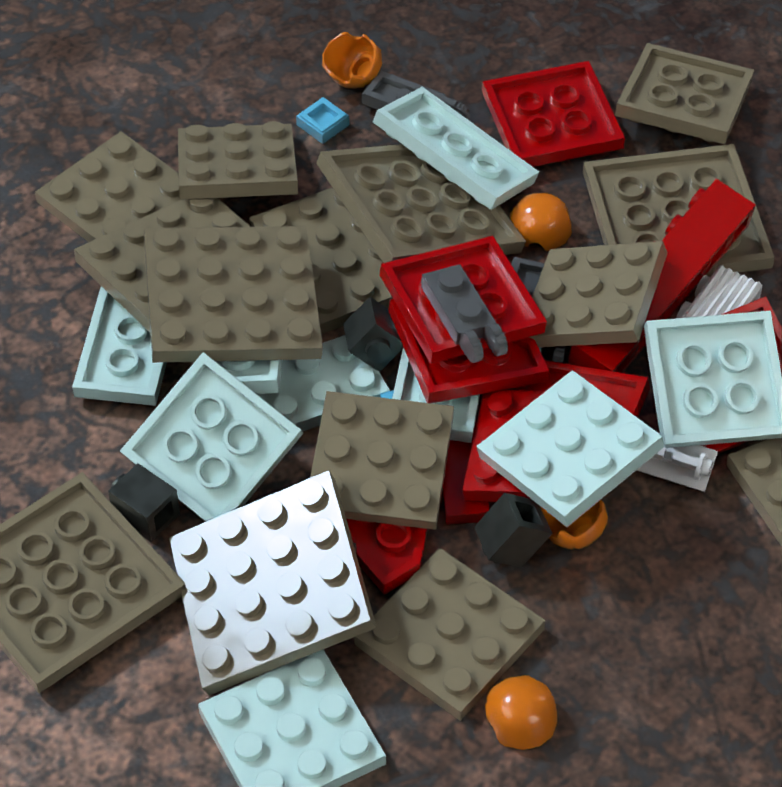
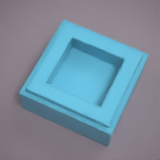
M324 97L296 116L297 126L322 144L350 125L349 115Z

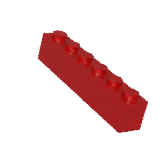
M717 178L706 190L700 188L694 194L688 205L690 209L683 217L677 214L665 230L666 236L662 241L668 253L646 321L669 319L698 286L701 278L711 271L750 225L756 204ZM644 328L639 342L571 346L568 362L576 366L623 373L646 346Z

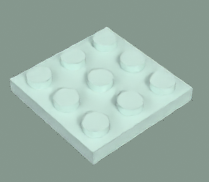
M771 311L646 321L643 328L659 431L663 437L665 448L782 438V374Z
M203 352L120 452L135 465L139 463L177 489L178 500L207 522L243 507L303 435V432Z
M572 370L476 447L479 457L568 527L663 449L664 442L662 435Z
M324 650L278 667L198 704L199 714L239 787H340L386 765V755Z

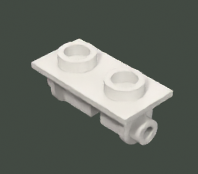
M700 445L675 448L664 447L636 471L705 492L718 451Z

